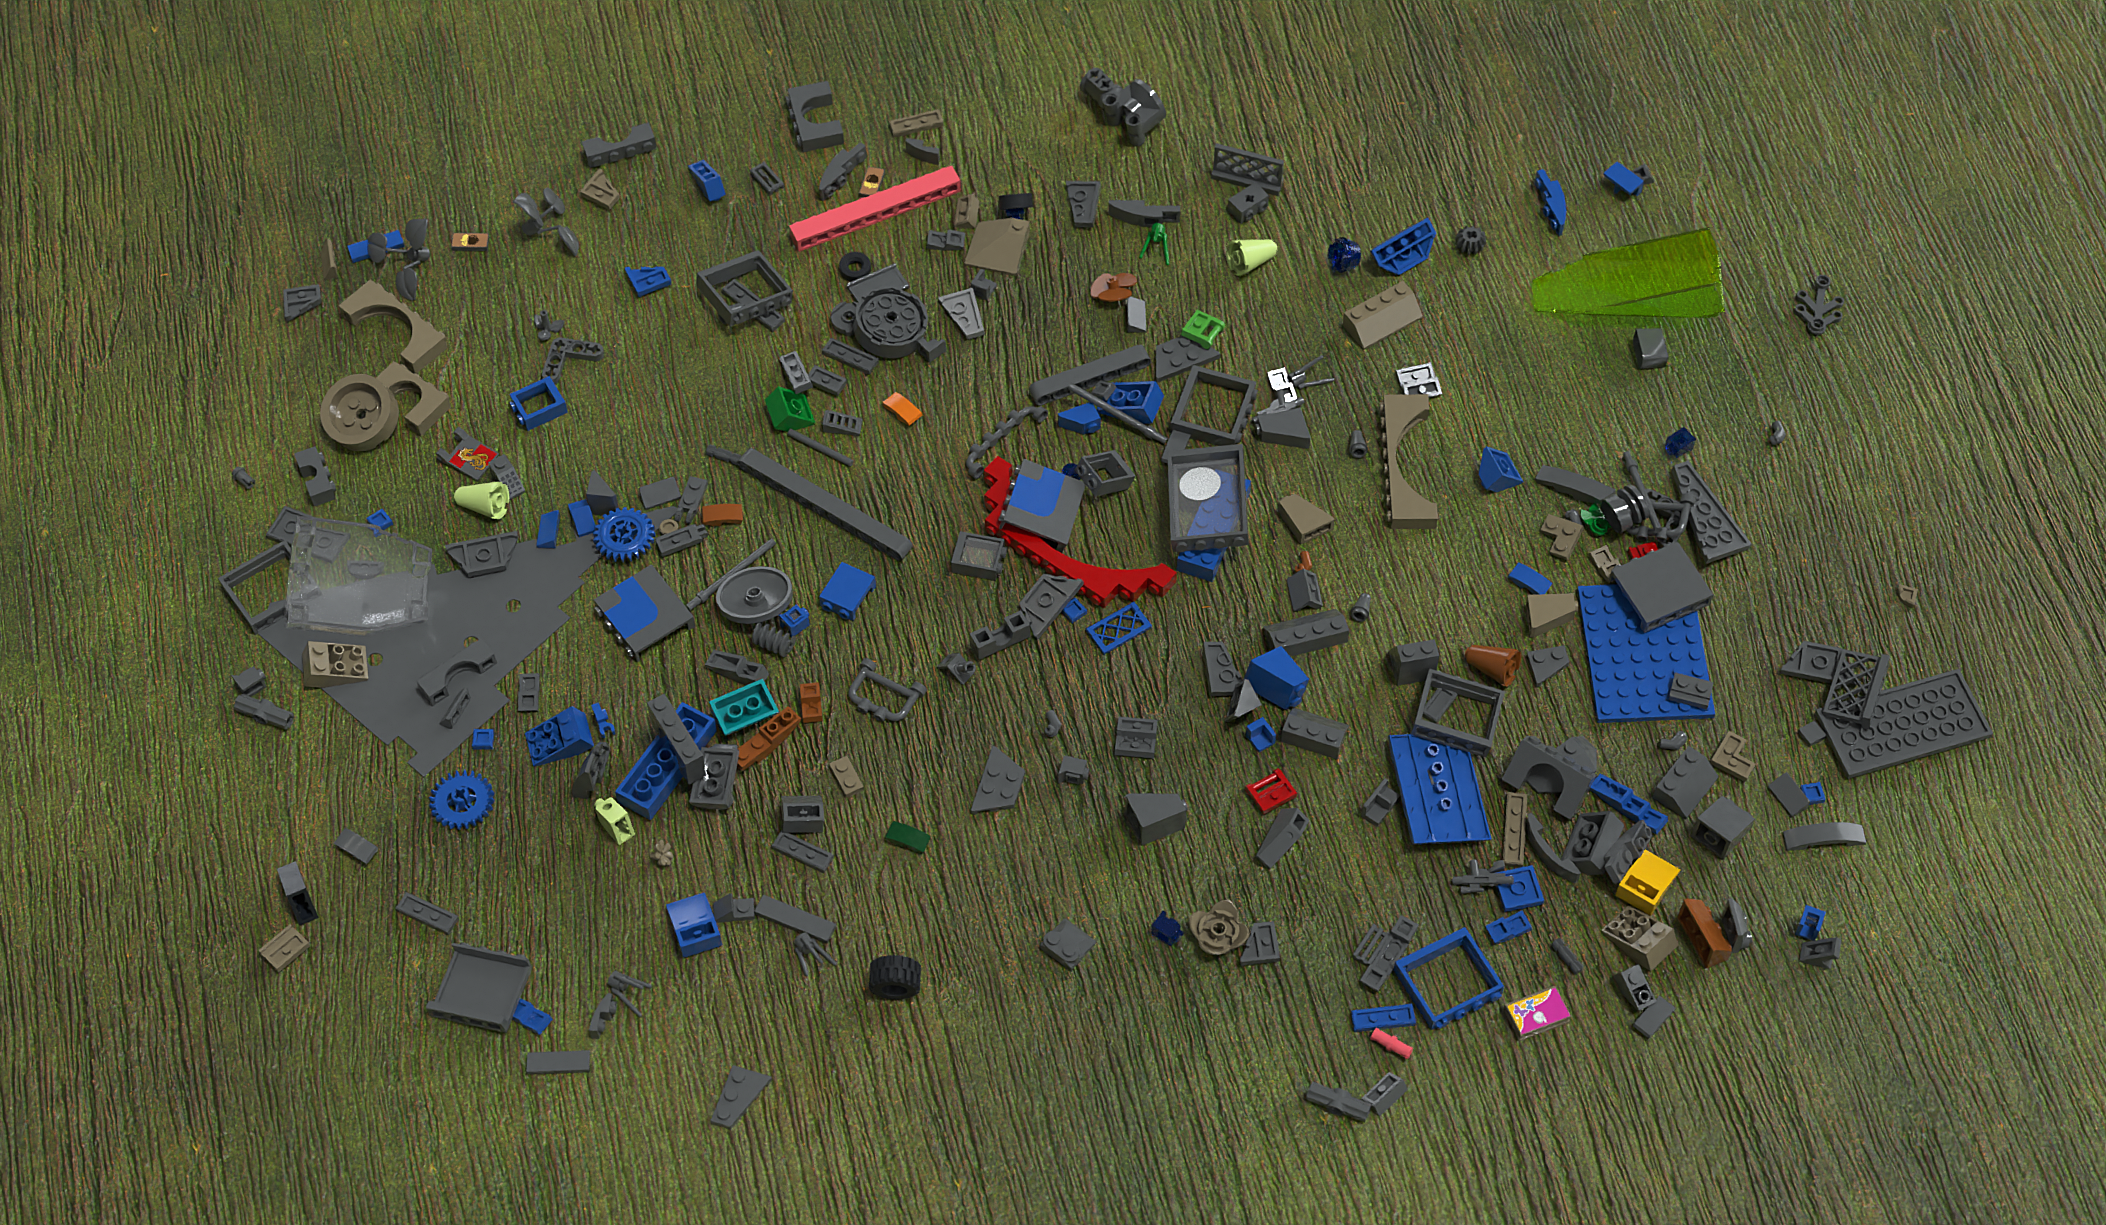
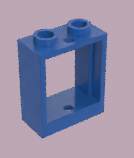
M550 376L509 394L511 410L517 412V419L520 425H525L528 431L568 413L566 403ZM547 392L553 404L527 415L520 403Z

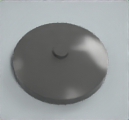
M765 566L751 567L729 576L718 588L716 601L719 611L727 619L744 624L759 623L779 615L788 607L793 597V588L789 577L781 570Z

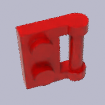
M1279 768L1273 770L1272 774L1254 784L1249 783L1244 786L1246 793L1253 799L1263 815L1297 797V792ZM1276 780L1279 781L1278 783L1261 791L1260 793L1257 792V790L1265 787L1266 785Z

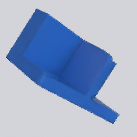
M1616 162L1604 172V176L1615 184V193L1622 189L1628 194L1633 193L1638 196L1642 192L1644 181L1619 162Z

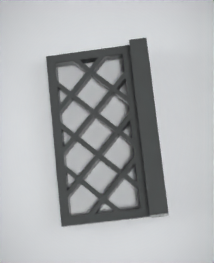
M1216 143L1211 179L1245 188L1256 182L1266 193L1279 196L1284 183V160ZM1219 151H1223V152H1225L1227 155L1224 156V155H1223L1222 153H1220ZM1237 155L1242 156L1244 159L1240 160ZM1232 158L1235 163H1231L1228 159ZM1254 160H1258L1261 163L1257 164ZM1245 163H1249L1252 167L1248 168ZM1271 164L1277 165V166H1279V167L1276 168V169H1274V168L1271 166ZM1266 167L1269 171L1265 172L1262 168Z
M1843 649L1825 703L1823 715L1860 723L1862 728L1870 729L1889 668L1890 655L1882 654L1881 657ZM1845 656L1854 658L1856 662L1847 665L1844 660ZM1870 661L1876 664L1875 667L1867 670L1863 663ZM1860 666L1864 672L1855 675L1851 669ZM1847 671L1851 678L1843 681L1839 675ZM1867 675L1870 682L1862 685L1858 679ZM1855 681L1858 688L1850 691L1846 685ZM1843 687L1846 693L1838 697L1834 691ZM1862 691L1865 698L1857 701L1853 695ZM1850 697L1854 703L1845 707L1841 700ZM1838 703L1842 709L1833 711L1829 710V707ZM1857 707L1860 711V716L1851 715L1849 710Z

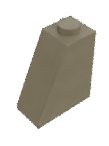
M1297 494L1285 496L1279 501L1278 512L1300 544H1304L1333 530L1335 520L1333 516Z
M1574 593L1527 595L1525 607L1529 637L1534 638L1573 620L1575 612H1578V601L1574 600Z

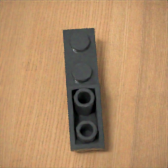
M860 142L849 152L842 149L827 166L819 187L821 201L831 197L838 188L843 187L847 182V173H850L856 165L865 160L867 157L866 146Z
M1109 200V215L1133 225L1151 228L1155 223L1180 222V206H1144V200Z
M1644 819L1627 830L1604 857L1607 862L1605 869L1613 883L1622 881L1633 859L1641 857L1653 836L1651 829L1646 825Z

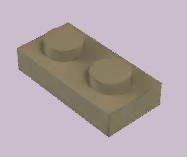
M847 756L829 763L830 769L846 798L864 791V786Z

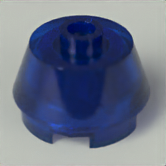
M1345 237L1334 239L1335 242L1330 244L1328 248V259L1332 261L1331 269L1344 273L1356 268L1361 260L1359 244Z

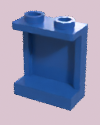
M841 562L819 596L820 606L828 612L832 611L838 614L843 619L854 621L856 618L855 612L868 591L873 592L876 587L875 576Z

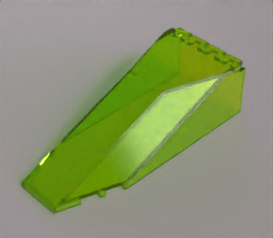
M1710 227L1583 254V259L1572 264L1567 262L1564 268L1554 273L1549 271L1532 280L1535 312L1602 316L1717 317L1719 313L1725 311L1721 258L1717 256L1720 254Z

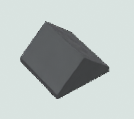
M595 470L592 471L586 493L592 515H609L610 510L616 512V508H619L616 494Z
M1244 679L1235 685L1225 722L1229 723L1262 705L1249 680Z

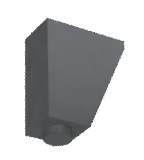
M1301 408L1258 416L1255 432L1256 435H1260L1262 442L1305 449L1310 447L1311 437Z

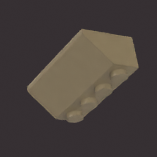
M1402 281L1344 312L1343 327L1361 348L1365 350L1422 319L1423 315L1413 291Z

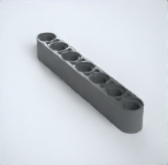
M1136 345L1036 381L1030 385L1029 391L1036 405H1045L1075 394L1068 390L1071 383L1086 390L1097 386L1100 380L1108 382L1144 369L1150 365L1151 358L1143 345Z

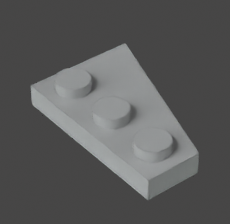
M973 288L938 297L939 302L967 339L985 335Z

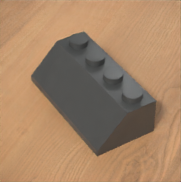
M1337 609L1263 627L1270 650L1282 646L1290 657L1347 643L1349 628L1344 615Z

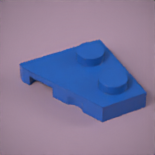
M630 267L624 268L638 297L672 284L664 267H641V270H631Z

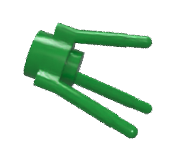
M1155 223L1151 226V232H1148L1147 239L1139 255L1140 259L1143 257L1151 239L1153 242L1163 240L1166 265H1169L1168 235L1165 233V226L1163 224Z

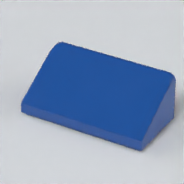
M559 510L541 515L537 547L556 548L560 522Z

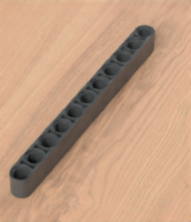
M748 448L737 461L738 466L746 473L898 561H902L913 547L912 542L905 536L753 448Z

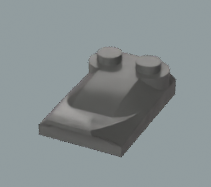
M715 744L709 748L701 747L706 776L693 783L689 803L703 809H727L733 803V795L731 793L739 757L737 745Z

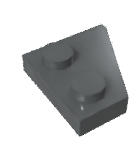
M319 284L283 289L286 321H290L322 303Z

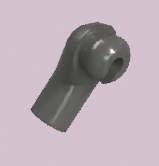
M1778 420L1772 423L1775 431L1774 435L1769 437L1772 445L1780 444L1786 437L1785 430Z

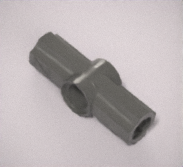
M241 694L235 700L234 709L236 711L251 716L260 724L266 725L270 723L285 730L293 724L294 714L292 712L276 707L273 702L267 699H261L260 701Z
M1312 1082L1306 1096V1100L1326 1107L1332 1114L1338 1116L1345 1114L1363 1122L1367 1120L1372 1105L1352 1097L1344 1089H1331L1316 1082Z

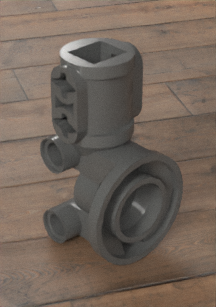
M1092 68L1081 80V92L1089 95L1105 111L1109 125L1118 126L1122 122V116L1125 115L1130 143L1134 146L1142 145L1145 142L1144 134L1166 118V110L1162 101L1154 90L1140 79H1135L1123 89L1120 85L1114 84L1103 70Z

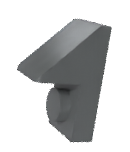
M732 893L713 903L716 923L755 920L754 898L733 900Z
M1838 937L1802 943L1800 961L1830 969L1832 960L1839 959L1841 940Z

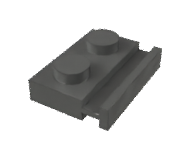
M1675 673L1668 700L1707 710L1714 682Z

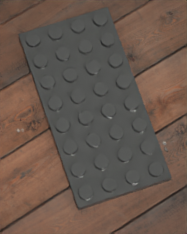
M1959 669L1882 690L1870 729L1862 728L1860 723L1823 715L1824 707L1815 711V715L1847 779L1988 739L1993 735L1988 722ZM1865 696L1858 697L1856 700H1862ZM1847 700L1842 703L1846 707L1853 704L1854 702L1852 700ZM1838 703L1829 707V710L1833 711L1842 709ZM1857 707L1849 710L1851 715L1860 716V711Z

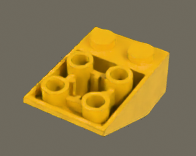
M1644 850L1641 857L1635 861L1620 882L1615 896L1651 916L1679 874L1680 869Z

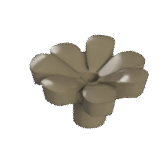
M663 840L658 841L654 845L655 852L650 854L651 859H658L661 866L670 865L669 858H673V853L668 850H670L671 845L669 843L664 845Z

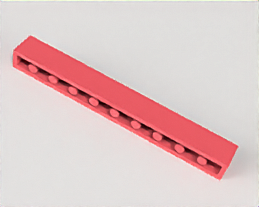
M952 165L941 168L938 171L925 174L922 177L909 180L903 184L893 186L887 190L860 198L852 203L844 204L841 207L789 225L790 237L798 252L961 192L960 179Z

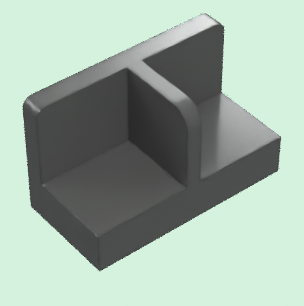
M1386 778L1366 801L1362 810L1361 817L1377 827L1400 800L1401 796L1387 787L1389 780Z

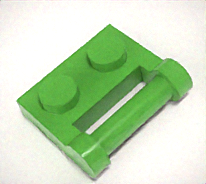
M1196 310L1182 329L1181 335L1200 343L1204 349H1209L1218 333L1225 328V323L1222 320ZM1209 325L1213 326L1214 328L1207 337L1203 334Z

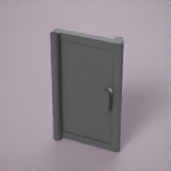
M894 263L847 283V288L857 303H859L866 292L877 287L896 286L908 289L909 284L896 267L897 264Z

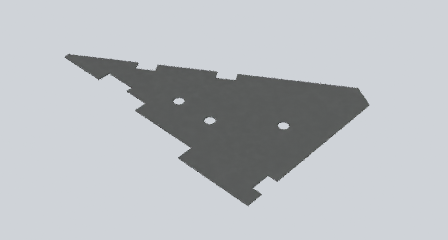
M671 506L642 514H647V517L652 520V524L655 527L654 532H656L664 520L671 519L676 514L677 508ZM615 528L612 529L610 534L615 533ZM575 529L576 542L559 545L556 548H539L536 546L537 539L517 543L506 570L468 577L462 569L437 575L435 564H430L321 590L322 596L258 632V634L302 673H304L302 653L308 641L365 646L368 669L367 681L321 689L387 746L399 736L417 752L407 763L425 777L473 734L474 729H479L510 701L494 686L570 619L558 606L585 583L579 577L596 563L602 555L600 550L596 549V544L593 542V533L579 537ZM282 600L276 601V602H271V603L269 604L268 608L274 606L275 604L281 602ZM512 600L519 601L521 604V608L514 613L506 609L507 603ZM475 637L478 640L482 639L494 653L497 664L482 674L475 671H463L456 674L448 685L449 696L432 706L420 692L417 680L422 675L434 670L439 664L451 659L454 654L466 649L464 641L467 638ZM380 654L383 657V661L378 666H371L368 664L369 656ZM468 688L471 699L455 726L450 729L440 725L442 718L456 695L462 689Z

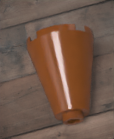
M1472 645L1467 648L1465 658L1467 663L1502 686L1508 687L1516 677L1513 675L1515 669L1519 670L1521 652L1512 648Z

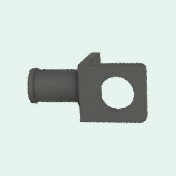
M960 653L948 654L937 666L938 669L948 668L961 684H965L976 669L975 664L972 661L967 662Z

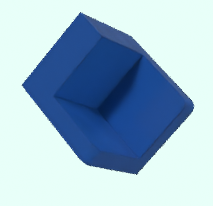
M1263 717L1246 727V736L1258 752L1275 744L1276 733Z

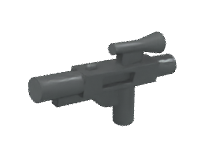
M1283 389L1276 390L1278 399L1274 400L1269 408L1257 412V414L1261 416L1291 410L1304 404V399L1299 397L1286 403ZM1258 416L1251 418L1254 425L1257 424Z
M1477 860L1469 861L1471 875L1453 877L1452 879L1453 885H1464L1461 886V894L1484 892V888H1480V886L1514 884L1513 876H1506L1505 873H1489L1486 869H1479Z

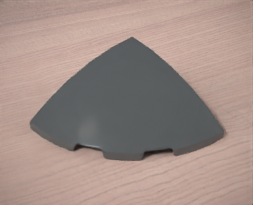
M599 742L584 760L573 784V797L589 799L590 792L594 791L596 783L602 782L611 751L607 742Z

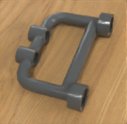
M1682 494L1679 503L1651 502L1653 508L1657 510L1681 511L1679 525L1676 529L1668 530L1665 527H1661L1662 531L1655 533L1654 529L1640 526L1639 528L1631 527L1626 532L1637 535V539L1640 541H1647L1649 536H1655V540L1658 542H1666L1667 537L1681 535L1686 528L1690 508L1695 506L1696 497L1691 494Z
M863 658L859 665L861 670L848 691L851 701L858 705L856 708L859 712L866 714L870 710L875 713L873 717L876 720L883 722L885 718L891 721L904 719L918 697L922 698L925 695L927 688L919 682H914L911 688L908 689L875 673L874 670L877 667L875 662L868 658ZM867 677L909 697L901 711L892 713L884 706H877L867 698L858 697L856 691L864 678Z

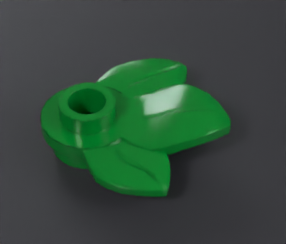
M1596 503L1588 511H1580L1581 519L1595 535L1603 536L1608 528H1611Z

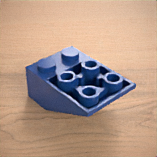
M573 706L525 733L532 763L535 767L577 756L594 746L586 714Z
M705 892L666 904L683 958L722 946L720 933Z

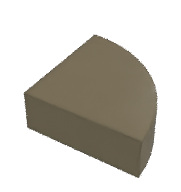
M1899 584L1897 593L1900 600L1908 607L1913 608L1918 589Z

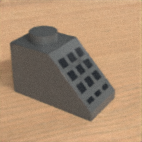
M505 454L488 462L491 475L495 481L503 482L502 484L507 485L509 501L525 493V489L514 467Z

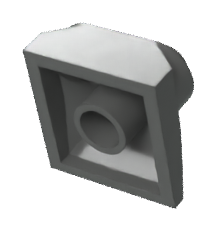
M1728 899L1721 918L1727 940L1732 948L1731 953H1737L1740 949L1749 947V944L1752 943V936L1747 928L1746 914L1743 913L1742 908L1735 900Z
M1065 918L1052 931L1046 933L1039 948L1069 971H1072L1097 941Z

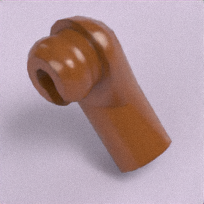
M1303 551L1300 553L1302 563L1294 568L1296 573L1303 568L1308 571L1312 568L1309 552Z

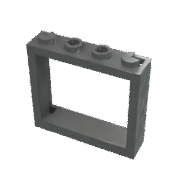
M759 250L697 272V288L730 327L792 303L793 290ZM757 269L777 293L732 310L712 285Z
M1193 365L1171 421V433L1173 430L1191 434V439L1217 446L1236 445L1241 442V430L1247 426V414L1250 415L1252 412V400L1257 398L1256 382ZM1198 380L1246 393L1231 434L1183 421Z
M285 540L277 545L275 544L267 551L259 553L253 559L240 564L239 567L226 572L225 575L218 578L222 589L255 635L322 596L319 586ZM287 556L308 586L251 618L231 588Z
M1429 669L1411 735L1487 757L1492 745L1505 691L1482 685L1475 681H1469L1459 676ZM1430 686L1450 690L1459 695L1492 704L1493 708L1486 737H1478L1422 720Z

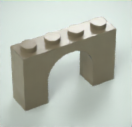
M393 361L376 377V379L391 390L394 396L404 391H413L422 396L420 402L405 416L407 427L420 436L451 408L450 398L444 391L440 392L432 383L425 382L417 373L413 374L403 364Z

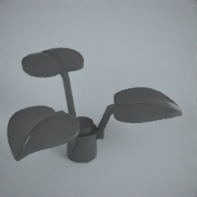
M545 188L543 196L551 206L539 215L534 199L527 193L519 194L513 203L520 206L531 217L522 225L524 233L531 237L535 233L541 234L542 232L557 229L560 237L575 257L578 254L579 241L570 228L567 226L563 228L562 225L542 229L544 224L541 219L553 208L558 214L564 213L565 205L561 198L552 189Z
M412 219L408 221L405 228V237L410 242L409 246L412 247L409 250L386 248L387 238L382 233H372L368 238V254L372 261L382 262L386 255L385 251L408 253L409 259L414 261L403 267V271L398 272L396 275L397 290L404 298L409 300H416L415 294L417 289V275L410 267L420 264V261H427L430 256L429 249L422 247L426 236L428 219Z

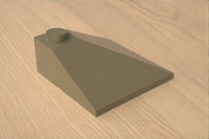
M1007 218L978 222L964 266L1016 276L1030 235L1029 221Z

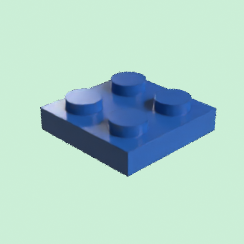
M1533 865L1497 872L1514 877V884H1498L1496 886L1504 912L1544 904V898Z

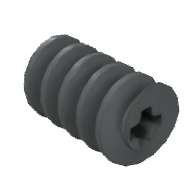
M763 622L757 623L752 636L753 644L759 645L762 648L766 647L768 651L773 650V653L786 657L794 647L796 636H792L789 639V633L782 636L783 630L780 629L776 634V627H772L769 630V624H765L762 627Z

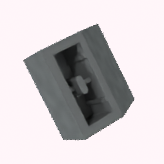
M821 795L781 796L783 833L823 832L824 810Z

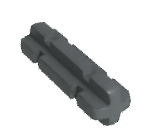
M711 444L706 449L707 455L712 457L715 455V458L726 462L731 461L735 465H738L737 461L741 457L740 454H732L731 451L720 447L716 448V446Z
M1561 938L1553 941L1552 947L1559 951L1558 954L1568 966H1571L1572 972L1574 974L1581 972L1584 966L1580 961L1576 960L1577 957L1568 946H1565V942Z

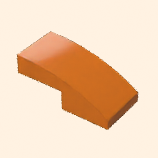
M897 392L882 402L884 408L895 413L898 420L909 426L922 416V412L914 404Z

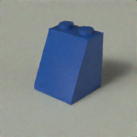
M1282 646L1252 659L1244 679L1249 680L1255 693L1283 709L1291 706L1296 707L1301 703V698L1306 691L1309 678Z

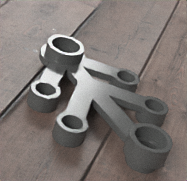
M1819 275L1816 278L1815 287L1818 290L1816 303L1808 296L1805 290H1799L1796 295L1797 301L1804 302L1815 315L1812 317L1806 311V307L1803 304L1796 305L1794 313L1799 317L1802 316L1808 322V330L1815 335L1823 334L1827 325L1832 322L1839 323L1843 316L1842 312L1835 310L1830 316L1822 319L1824 313L1833 308H1842L1844 304V299L1841 296H1836L1832 301L1824 305L1825 290L1829 288L1831 282L1830 278L1826 275Z

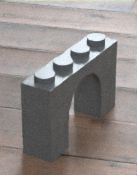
M828 81L787 89L788 96H785L787 107L791 106V109H789L790 118L795 121L793 122V129L795 133L798 132L796 136L798 146H802L803 152L844 144L840 120L811 123L804 118V115L812 109L833 105L832 92Z
M665 693L647 702L650 723L659 738L666 736L676 754L679 770L688 785L706 776L703 755Z
M1526 736L1518 746L1502 780L1520 789L1525 785L1535 765L1545 763L1554 766L1563 777L1564 788L1553 810L1571 820L1580 809L1597 775L1589 767L1580 766L1575 763L1573 758L1558 753L1556 748L1544 745L1539 738Z

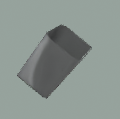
M1636 328L1633 346L1639 369L1664 368L1668 360V352L1662 329Z

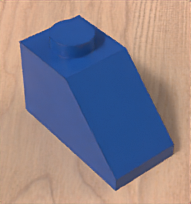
M1089 402L1058 413V425L1061 428L1084 435L1101 429V418L1093 403Z

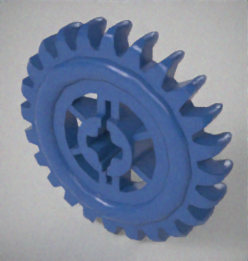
M624 507L622 511L616 508V512L610 510L609 515H602L603 519L597 521L599 525L594 526L593 542L596 544V549L600 550L602 556L606 553L608 560L613 555L614 562L617 561L618 557H621L622 563H624L625 557H628L629 561L632 562V555L639 559L638 552L645 555L644 547L650 550L651 547L648 542L654 543L652 537H655V527L652 524V520L647 517V514H642L641 510L635 512L634 508L627 510V507ZM615 528V533L610 534L612 529Z
M465 769L462 776L456 770L454 778L448 773V781L441 777L443 785L435 783L438 791L431 790L434 796L429 797L431 814L436 816V821L441 822L442 826L449 824L450 829H453L454 826L457 827V830H460L462 826L468 829L469 824L476 826V821L483 822L482 816H489L487 811L493 809L490 804L495 802L493 798L494 791L491 790L492 785L488 784L487 778H484L482 781L480 773L475 778L473 770L469 776ZM468 791H472L475 795L469 794ZM476 800L475 805L472 806V801ZM454 805L456 808L455 812L449 806Z

